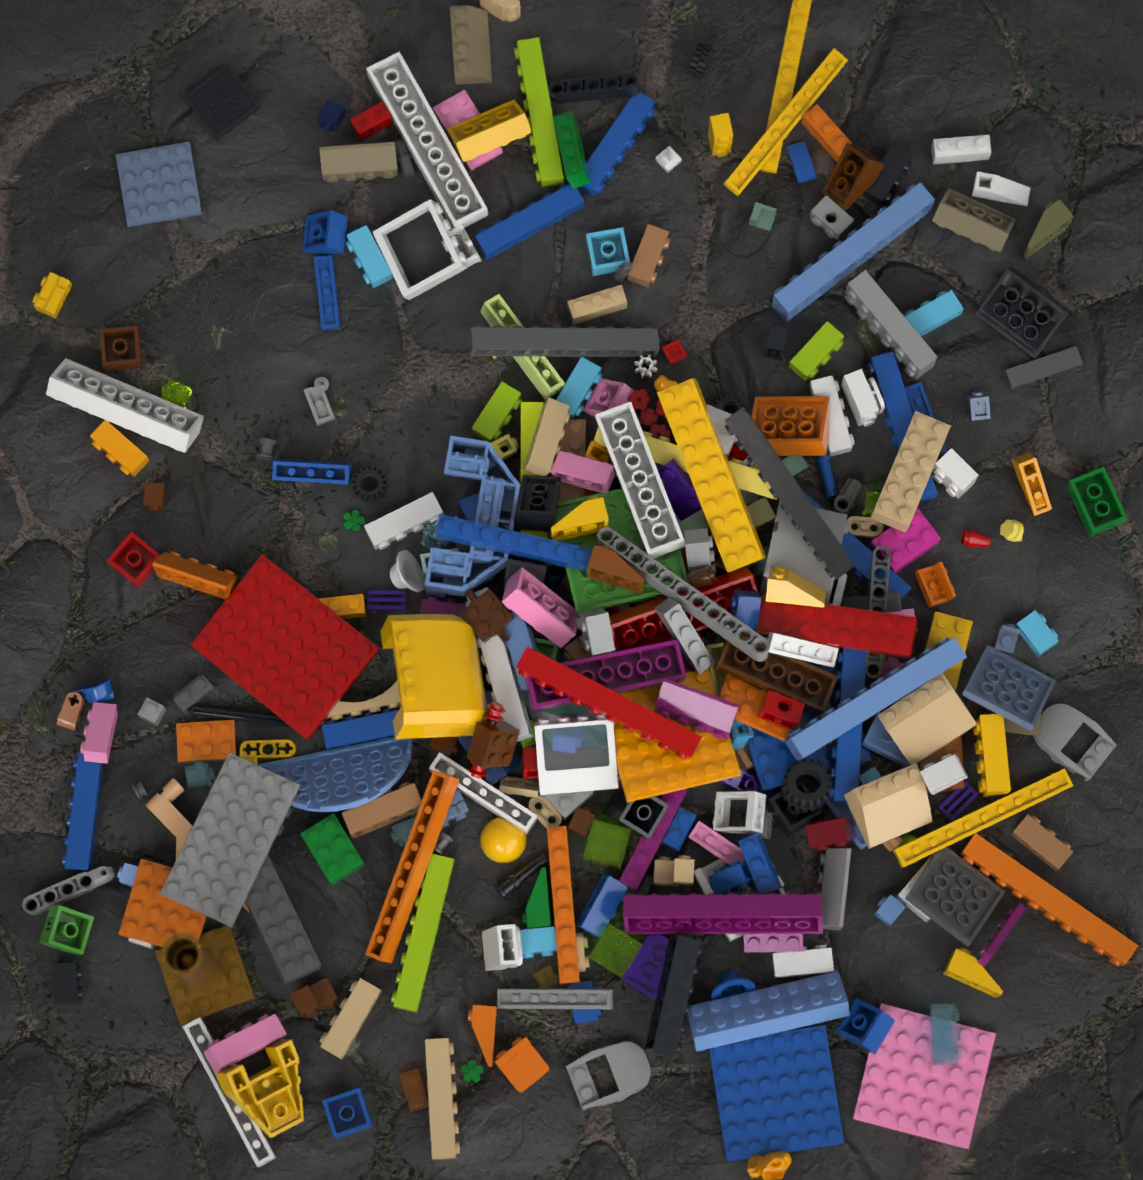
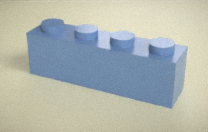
M511 612L510 614L514 620L504 630L510 638L505 643V647L508 652L510 651L512 657L510 664L512 669L515 670L525 648L529 647L537 651V646L530 624L523 621L515 612ZM517 674L515 678L517 687L527 692L525 678Z

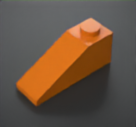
M473 1005V1009H469L468 1021H472V1028L488 1067H493L497 1007Z

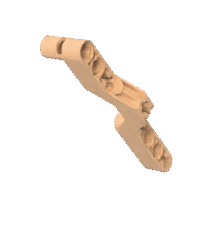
M172 778L162 788L164 792L160 795L158 793L155 794L145 806L176 837L177 860L193 826L171 804L185 791ZM244 903V904H243V907L248 911V909H247V907H246V905H245V903Z

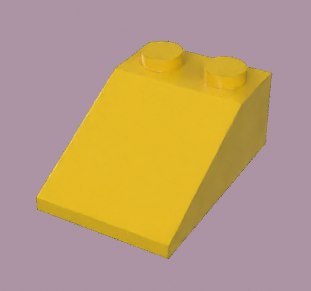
M590 497L587 501L581 503L551 527L550 539L555 541L567 540L598 533L601 528L608 527L609 518L603 497Z
M783 566L770 567L766 601L824 607L826 597L824 590L793 571L785 569Z
M960 948L959 950L955 949L951 953L943 972L944 975L995 998L1002 995V989L987 971L977 963V959L970 955V951Z

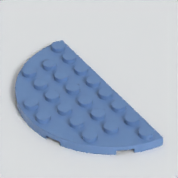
M395 737L263 763L259 764V766L300 785L291 806L315 812H336L366 804L381 796L395 785L409 765L413 745L412 739H395Z

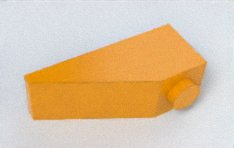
M1028 452L1013 458L1012 462L1017 478L1033 515L1036 516L1051 510L1052 507L1036 457Z

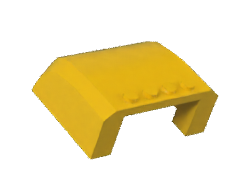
M388 615L381 629L383 649L393 648L401 707L393 720L395 739L473 736L476 723L486 722L487 718L484 713L488 712L479 649L472 627L461 617L455 615Z

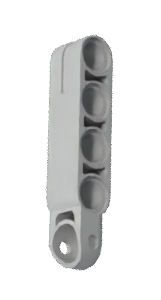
M102 866L89 872L80 873L27 896L22 902V907L28 914L37 915L49 910L50 905H60L111 881L115 876L113 867ZM85 877H90L91 884L84 887L82 880ZM67 885H72V893L66 895L64 888ZM54 893V901L47 902V894ZM31 901L37 902V907L34 910L28 909V904Z

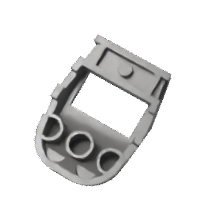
M1066 704L1049 706L1041 714L1040 736H1033L1036 744L1043 751L1045 750L1051 757V760L1067 768L1073 774L1077 772L1084 776V780L1087 782L1117 746L1098 723ZM1084 722L1098 733L1099 736L1079 762L1075 764L1060 751Z
M631 1041L599 1047L566 1066L582 1110L623 1101L625 1098L644 1089L651 1078V1068L645 1052L638 1044ZM605 1054L619 1092L599 1099L585 1062Z

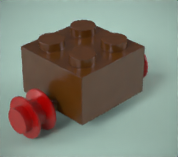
M497 702L487 704V708L490 710L485 712L484 715L488 722L476 723L467 759L470 760L473 767L468 768V771L475 778L486 776L485 768L510 766L520 730L502 721L503 717L500 714L506 710L502 704Z

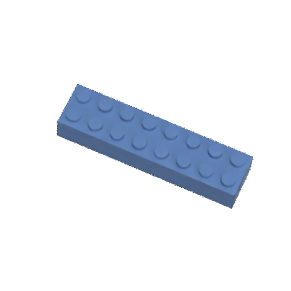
M839 971L691 1005L687 1013V1020L697 1052L850 1015L846 993Z

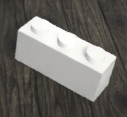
M980 135L933 139L931 145L933 164L989 160L991 155L990 136Z
M817 945L812 950H807V947H803L801 952H776L772 954L774 978L834 972L832 948H827L826 945Z

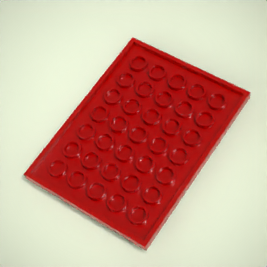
M263 554L191 643L193 648L307 740H309L380 650L378 646Z

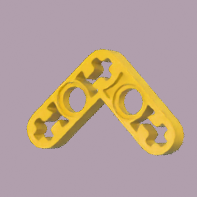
M291 740L245 741L240 746V758L258 765V759L292 758L296 754L297 749ZM260 744V755H257V751H251L250 755L243 751L247 749V745H250L252 749H257L256 745ZM267 744L272 745L274 748L273 752L269 755L263 753V747ZM276 744H279V748H285L286 744H289L293 750H290L289 754H286L284 750H279L280 754L276 755Z

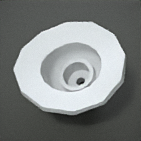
M400 551L396 558V563L389 571L392 583L398 589L409 588L415 592L423 591L426 579L419 563L409 551Z

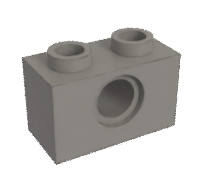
M827 195L814 207L810 214L811 221L816 226H821L827 236L831 239L835 238L837 241L851 228L854 219ZM831 216L834 217L836 221L830 223L826 220V218Z

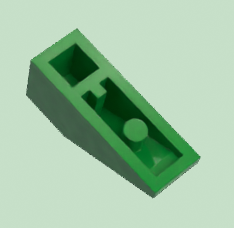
M546 867L541 868L526 906V913L522 914L523 925H527V929L551 927Z

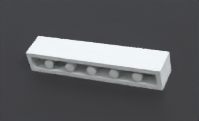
M440 752L429 767L431 773L433 770L460 779L457 790L459 789L460 792L489 811L509 821L526 835L538 818L536 814L480 778L471 776L468 770Z

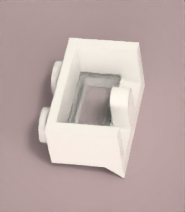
M461 224L450 230L451 235H454L459 242L457 246L459 251L463 252L466 257V266L469 267L477 262H481L463 225ZM442 241V244L444 245L446 251L448 252L449 250H448V248H447L445 242Z

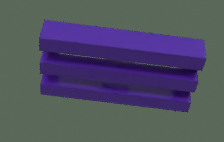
M368 590L367 610L406 611V591ZM372 596H402V598H372ZM372 602L402 603V606L372 605Z
M966 780L964 781V787L967 790L947 810L944 807L963 788L955 790L938 807L951 822L979 795ZM971 793L973 796L951 816L949 813Z

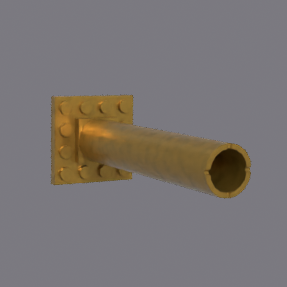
M227 925L201 934L199 941L191 935L177 934L169 938L162 949L155 951L181 1026L199 1017L204 1018L255 999L231 927Z

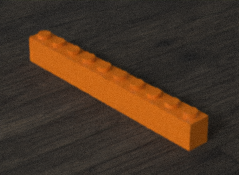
M433 770L365 955L382 962L392 963L460 779Z
M975 833L960 854L967 863L978 866L982 874L987 877L989 875L994 877L998 885L1003 888L1005 886L1012 890L1011 893L1019 899L1023 897L1028 901L1027 904L1035 910L1040 909L1044 912V916L1050 921L1056 920L1061 924L1060 927L1068 933L1072 931L1077 935L1076 938L1084 944L1088 942L1093 946L1095 952L1108 956L1112 964L1123 967L1139 946Z

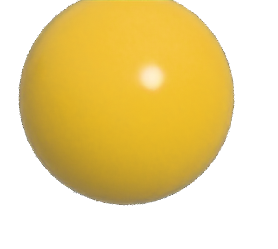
M498 817L485 825L481 833L480 843L484 854L489 859L498 863H509L522 855L526 848L527 837L518 827Z

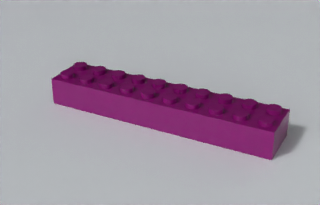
M675 893L669 895H624L623 918L626 934H823L822 895L816 893H808L807 895H798L796 893H789L787 895H778L776 893H769L767 895H758L756 893L748 895H738L736 893L728 895H718L716 893L708 895H698L695 893L689 895Z

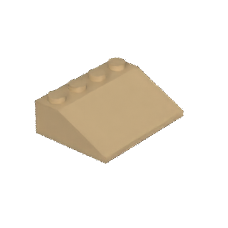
M943 673L877 715L910 765L918 764L977 725Z
M917 763L857 787L844 795L868 848L933 822L925 781Z

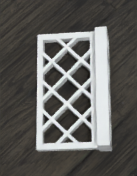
M772 632L769 633V637H764L769 643L770 653L830 667L835 666L839 648Z

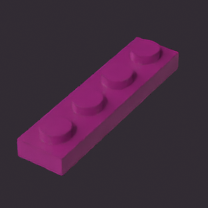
M1019 904L1016 909L1011 908L1005 916L1008 918L1007 921L1002 920L997 927V930H999L998 934L994 932L988 942L991 944L989 946L985 945L979 954L982 957L977 963L985 967L1026 907Z

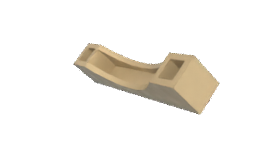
M398 681L386 692L373 699L354 703L339 701L325 720L340 721L345 716L360 717L362 713H379L384 708L399 709L401 703Z

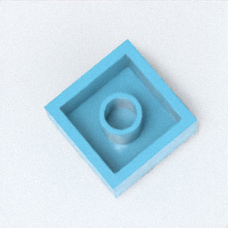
M623 227L586 234V244L593 276L613 273L624 262L628 263L630 261Z

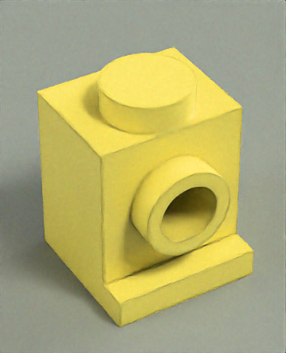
M509 434L490 443L502 461L518 454L517 448H519V445L515 438L511 439ZM507 447L508 451L502 452L501 449Z

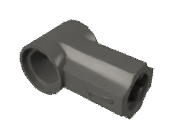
M848 477L833 503L832 511L847 515L863 485L859 481ZM844 503L846 509L838 508L837 504Z

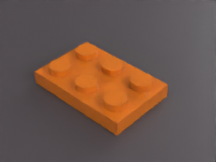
M234 720L176 724L178 763L226 760L229 753L236 755Z

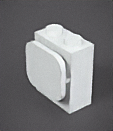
M862 369L844 375L841 387L858 426L864 425L865 427L873 424L877 415L883 413L885 408L883 398L874 378H868L867 381Z
M515 924L497 925L482 931L486 971L521 966L523 956L518 926H515Z

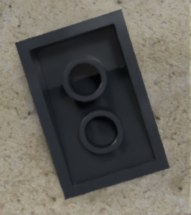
M523 475L515 511L516 530L551 532V527L557 522L561 477Z

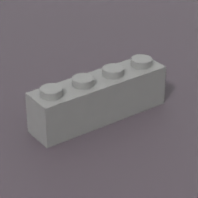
M707 528L685 530L688 573L691 570L709 566L710 569H714L716 574L715 563L711 564V561H715L714 550H710V548H713L712 536H708Z
M669 597L654 608L673 640L678 639L680 651L690 668L701 674L715 663L678 602Z

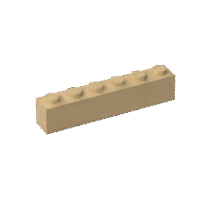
M449 1038L425 1039L432 1160L454 1159L456 1154H460V1144L455 1141V1134H459L458 1122H454V1114H458L457 1102H453V1094H456V1082H452L451 1074H455V1063L451 1062L450 1054H454L453 1042L449 1043Z

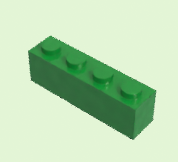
M571 111L553 116L568 182L573 189L589 184V173L575 117Z

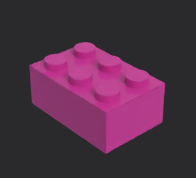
M917 508L906 533L891 527L872 540L870 547L874 550L878 546H886L890 551V569L898 573L937 545L941 538ZM883 551L876 552L880 560L885 559L886 556Z

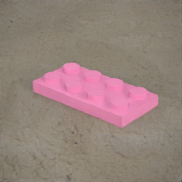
M465 90L433 107L434 113L446 132V128L480 114ZM499 146L491 152L478 155L473 160L465 161L470 171L502 154L503 150Z

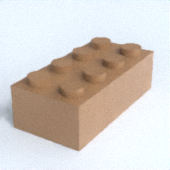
M410 782L400 785L396 791L388 790L381 797L366 804L346 809L345 812H342L352 839H355L418 813L422 801L415 783L410 784Z

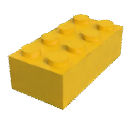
M935 611L925 650L930 647L935 650L934 645L948 637L951 640L955 637L965 653L973 621ZM963 660L942 672L948 678L955 691Z
M999 714L980 715L976 720L977 725L973 727V734L977 735L975 754H979V762L976 763L977 773L981 774V781L978 782L979 793L983 794V798L1006 796L1011 791L1004 717Z

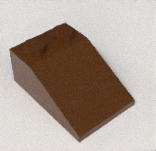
M847 143L822 193L827 195L841 208L847 210L877 180L884 163L863 147Z

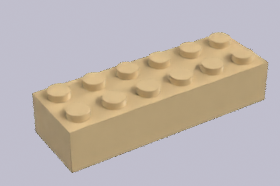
M915 411L873 510L871 519L904 533L907 532L951 425Z

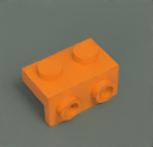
M942 562L914 572L928 608L946 603L956 597L954 587Z

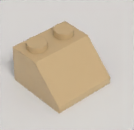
M480 0V7L502 21H515L521 17L519 0Z

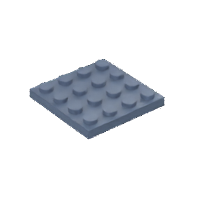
M190 142L116 154L128 227L202 214Z
M987 645L962 695L1032 731L1056 680Z

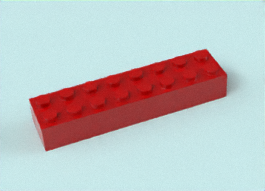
M747 567L718 576L714 580L713 585L698 588L697 590L731 614L730 598L733 597L734 590L757 591L753 574ZM685 592L678 593L681 596L686 595ZM662 596L609 615L615 651H612V653L672 641V636L654 609L668 599V597ZM700 603L693 604L696 607L702 606ZM683 609L696 632L709 628ZM716 614L709 615L711 618L718 617Z
M762 595L756 632L763 637H769V633L772 632L835 648L912 659L918 620L912 616L824 604V607L768 602L766 601V595Z

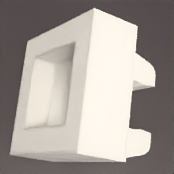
M670 146L655 157V160L667 173L682 162V159Z

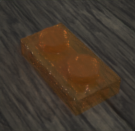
M418 1068L399 1074L410 1112L429 1107Z

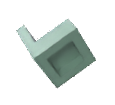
M755 202L749 225L770 231L777 209Z

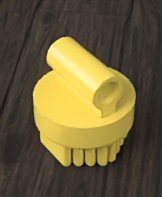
M1006 520L1001 525L1000 534L1008 541H1022L1023 524L1016 520Z

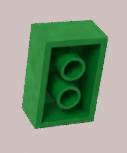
M1105 467L1074 478L1067 483L1068 492L1089 537L1119 526L1128 519Z
M334 813L300 833L331 886L365 866Z

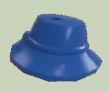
M726 972L719 977L718 986L711 992V998L716 1000L755 991V984L749 979H743L737 972Z

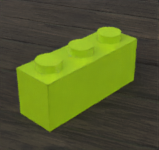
M827 321L790 361L789 368L804 381H807L809 377L813 379L819 372L818 367L821 364H827L831 359L830 354L834 350L837 352L843 346L844 335Z
M501 382L472 426V433L489 443L499 439L502 434L500 430L503 425L507 426L512 419L511 413L514 409L517 410L523 401L521 400V393L506 383Z

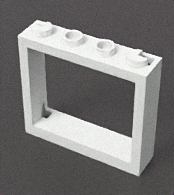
M431 199L373 231L374 237L403 297L408 300L467 269L465 264L466 257L457 247L459 242L454 235H451V226L448 220L444 219L441 214L443 209L438 202L436 203ZM430 210L455 263L411 287L386 234Z

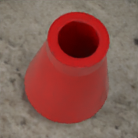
M964 529L961 536V544L965 545V547L988 548L991 537L972 529Z

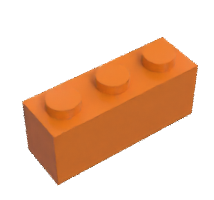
M818 104L803 115L801 123L837 162L846 144H852V142Z

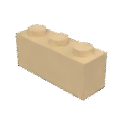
M622 285L567 301V308L574 325L627 309V300Z

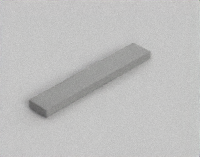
M497 989V1009H613V990Z

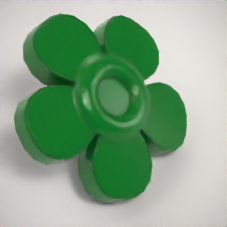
M353 510L351 514L348 512L344 514L343 519L346 520L344 523L345 529L352 527V530L357 532L360 530V525L365 523L364 517H358L360 515L358 510Z
M470 1060L468 1066L463 1065L461 1067V1072L465 1074L463 1076L465 1082H470L471 1080L474 1082L480 1081L481 1077L479 1074L483 1073L484 1070L481 1065L477 1066L476 1061Z

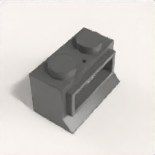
M199 675L175 694L173 700L183 713L187 715L189 707L194 703H199L201 698L209 691L214 693L216 690L204 675Z

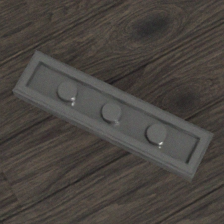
M1075 346L1006 369L1005 374L1012 389L1081 366L1083 362Z

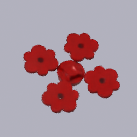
M644 389L639 391L633 390L632 395L628 397V402L632 403L635 410L638 408L644 410L640 416L641 420L638 419L640 426H642V423L648 426L652 425L651 431H649V433L653 434L652 438L659 439L660 436L669 438L670 432L666 430V426L655 424L658 418L657 414L667 418L660 400L657 401L658 407L656 411L650 408L646 409L647 403L650 402L647 391Z

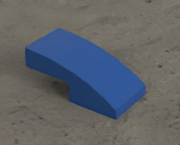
M805 141L787 146V152L792 162L797 182L815 179L816 174Z

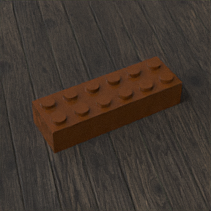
M746 636L740 637V639H742V640H748V639H749V638L746 637ZM726 639L713 668L718 672L730 675L763 691H778L781 695L788 698H796L799 702L805 704V710L817 715L825 711L838 678L836 675L799 659L768 652L767 659L756 661ZM761 647L756 648L757 651H764Z

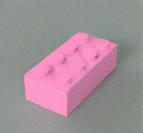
M523 567L507 580L502 603L508 609L518 614L523 621L528 622L537 632L542 633L552 644H556L559 648L563 647L576 635V618H578L576 610Z

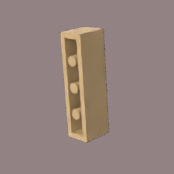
M549 397L543 404L523 469L524 471L537 476H547L548 473H552L554 456L557 457L560 450L558 443L565 434L563 426L567 424L570 413H568L569 405Z
M361 978L359 981H354L350 988L352 992L348 999L344 998L340 1005L342 1009L338 1016L335 1015L330 1022L332 1027L329 1033L325 1032L320 1039V1043H322L320 1047L341 1060L382 992L379 988Z

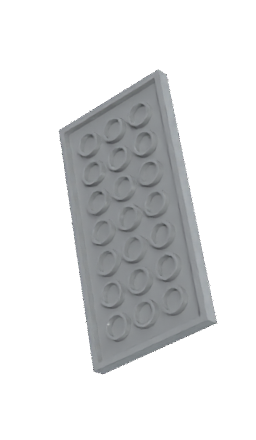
M229 753L160 895L232 928L300 785Z

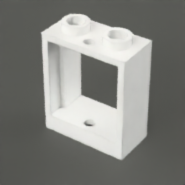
M755 791L717 792L713 830L721 833H763L766 795ZM731 800H748L745 827H729Z

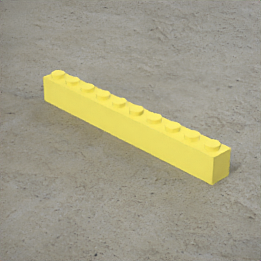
M598 427L594 442L606 448ZM643 431L654 463L664 465L673 458L684 472L688 473L678 445L670 443L671 439L662 436L659 439L652 438V433ZM732 458V461H729L739 489L777 500L769 491L771 488L769 483H764L759 477L758 473L760 470L757 466L752 467L751 464L750 467L744 466L743 461Z

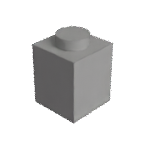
M146 698L138 716L158 727L166 712V708Z

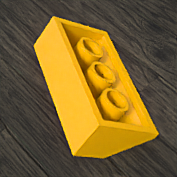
M511 100L446 128L457 154L463 162L473 160L478 155L489 153L494 148L505 146L511 141L524 138L527 134L531 133L526 115L515 100Z

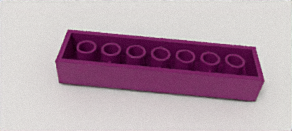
M678 639L560 663L618 694L662 686L665 678L675 682H681L686 679ZM530 677L525 679L532 712L573 704L570 702L571 698L565 695L560 697L552 692L553 689L550 687L542 688L535 684L536 680Z

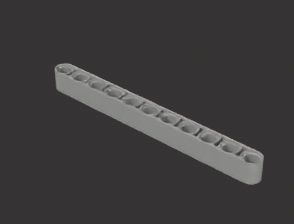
M603 527L598 531V546H608L610 550H613L634 569L645 582L666 597L674 599L684 610L754 660L764 661L767 659L769 643L764 637L613 529ZM608 537L610 540L604 541L602 538ZM623 548L625 551L620 552L617 549ZM639 559L640 562L635 563L632 560ZM649 570H654V571H656V572L653 573V574H650V573H648L647 571H649ZM664 581H670L671 584L666 585V584H663V582H664ZM685 592L686 595L681 596L678 593ZM700 603L702 606L696 607L693 604ZM716 614L718 617L711 618L709 615ZM726 625H731V626H733V628H732V629H727V628H725V626H726ZM746 636V637H748L749 639H748V640H742V639H740V637ZM761 647L764 651H757L756 648Z

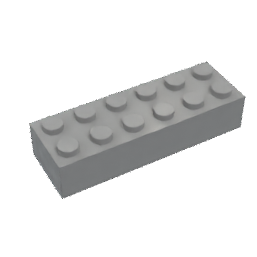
M866 270L847 284L845 291L846 301L857 308L860 318L866 319L870 324V330L881 337V343L884 347L890 348L894 352L896 361L898 363L901 362L905 366V372L910 377L913 376L917 380L934 367L937 355Z

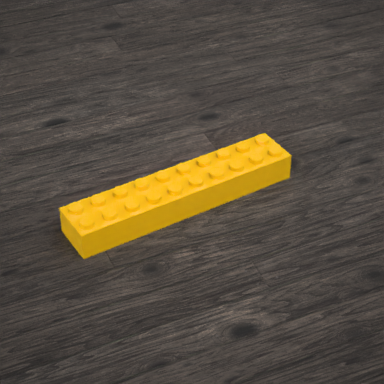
M692 378L658 392V397L727 573L766 559L697 379Z

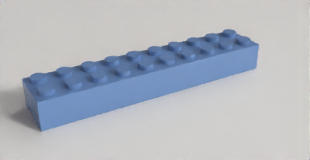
M921 182L916 186L914 184L911 185L902 197L899 195L893 199L892 205L888 208L883 207L880 209L875 218L867 219L862 224L863 227L858 231L855 229L850 232L844 242H837L833 246V250L829 253H823L818 258L819 261L814 265L810 263L806 266L801 275L798 276L796 274L789 280L788 285L785 287L780 286L774 292L772 307L781 318L788 322L928 214L932 209L935 199Z
M947 637L934 645L935 650L930 647L918 655L920 659L917 660L914 657L903 664L902 667L904 669L896 668L885 675L887 677L886 680L882 677L869 685L870 690L867 688L862 689L853 695L855 699L851 700L849 697L838 704L836 711L833 707L820 715L822 717L821 720L815 718L804 725L805 730L802 731L799 728L788 735L789 740L785 743L796 761H800L965 659L967 656L956 638L954 637L949 640Z

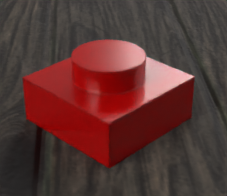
M679 339L662 347V351L670 366L687 358V354Z

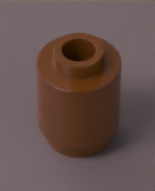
M705 566L691 570L690 573L686 574L688 584L698 589L713 585L714 580H716V574L714 569Z

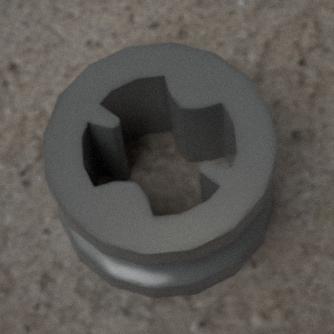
M140 780L137 781L136 785H131L139 800L144 795L148 796Z

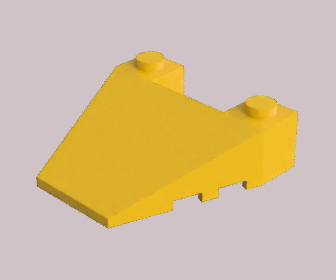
M280 1039L265 1047L272 1066L249 1078L243 1065H230L216 1073L223 1092L270 1138L304 1121L302 1095H300L299 1090L301 1080L300 1076H298L297 1066L299 1064V1057L292 1040Z

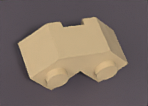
M682 855L679 856V859L675 858V861H670V857H659V860H655L653 885H693L695 860L691 859L690 856Z

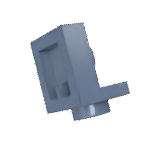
M973 391L972 394L967 395L970 406V419L972 421L991 419L989 396L983 393V391Z
M1009 623L1001 625L994 648L1000 652L1013 655L1020 629H1016L1017 626Z

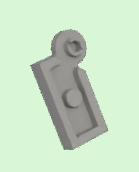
M318 377L314 381V387L304 389L317 426L335 419L325 391L329 388V381L325 377Z

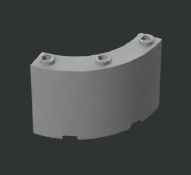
M779 501L759 593L761 600L762 595L767 593L770 567L783 566L785 569L793 571L826 592L825 604L832 605L829 600L835 577L830 578L824 569L827 567L823 560L819 562L813 552L816 550L812 544L810 546L806 544L802 538L805 534L801 529L797 531L791 522L793 517L790 513L785 514L780 507L782 502ZM815 508L842 545L843 535L848 533L850 524L846 523L847 515Z

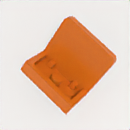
M526 1037L516 1039L511 1044L513 1047L508 1051L505 1049L496 1056L497 1060L495 1061L496 1065L520 1093L549 1071V1066Z

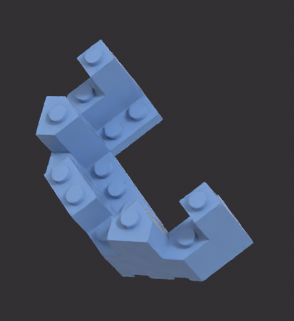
M450 436L444 474L482 480L475 522L515 531V511L520 492L519 482L514 478L488 441ZM473 546L470 547V553L431 547L425 580L427 596L446 599V594L465 597V592H469L468 589H472L474 592L480 591L498 578L497 573L507 567L509 555Z

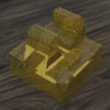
M550 965L533 974L541 989H549L559 983Z

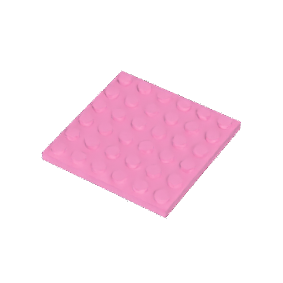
M880 1004L879 1009L892 1017L895 1022L877 1053H868L853 1119L969 1149L996 1033Z

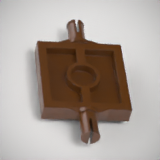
M489 588L478 597L472 589H468L469 592L466 591L465 595H467L471 602L460 614L483 643L497 635L503 644L507 643L510 638L504 630L514 620L513 616L492 589Z

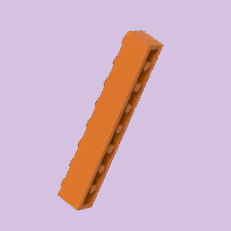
M566 826L547 828L560 986L580 983Z

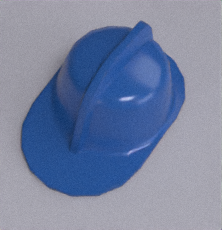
M114 677L95 684L78 687L69 692L80 691L91 704L93 702L105 703L114 698L110 682Z

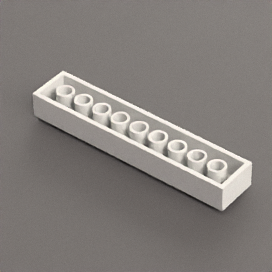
M400 52L366 68L370 82L391 114L394 125L437 202L443 209L451 227L454 229L462 224L465 228L487 217L488 209Z

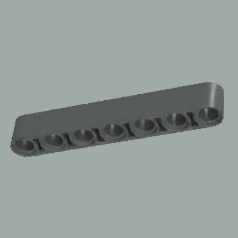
M886 546L876 547L871 554L867 610L872 611L873 608H879L884 613L887 612L890 551ZM877 551L885 553L886 557L884 560H879L876 557ZM875 570H882L884 578L877 579L875 577ZM874 589H880L883 592L882 598H876L873 595ZM866 652L865 677L873 680L882 674L883 655L872 656ZM870 665L877 668L878 672L876 675L869 674L868 667Z

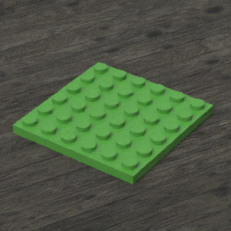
M622 488L608 491L607 494L598 493L559 502L556 523L581 503L587 501L588 498L595 496L598 498L603 497L609 518L608 527L647 554ZM598 533L560 542L590 548L593 551L594 545L598 546ZM604 537L602 540L608 541L610 538ZM623 548L617 549L620 552L625 551ZM680 549L654 558L687 582L686 570ZM639 559L632 560L635 563L640 562ZM565 567L576 614L579 611L597 607L604 609L663 595L647 582L644 583L643 594H639L587 578V569L583 572ZM649 570V571H647V572L650 573V574H653V573H655L656 571H654V570ZM664 581L663 584L669 585L671 582Z

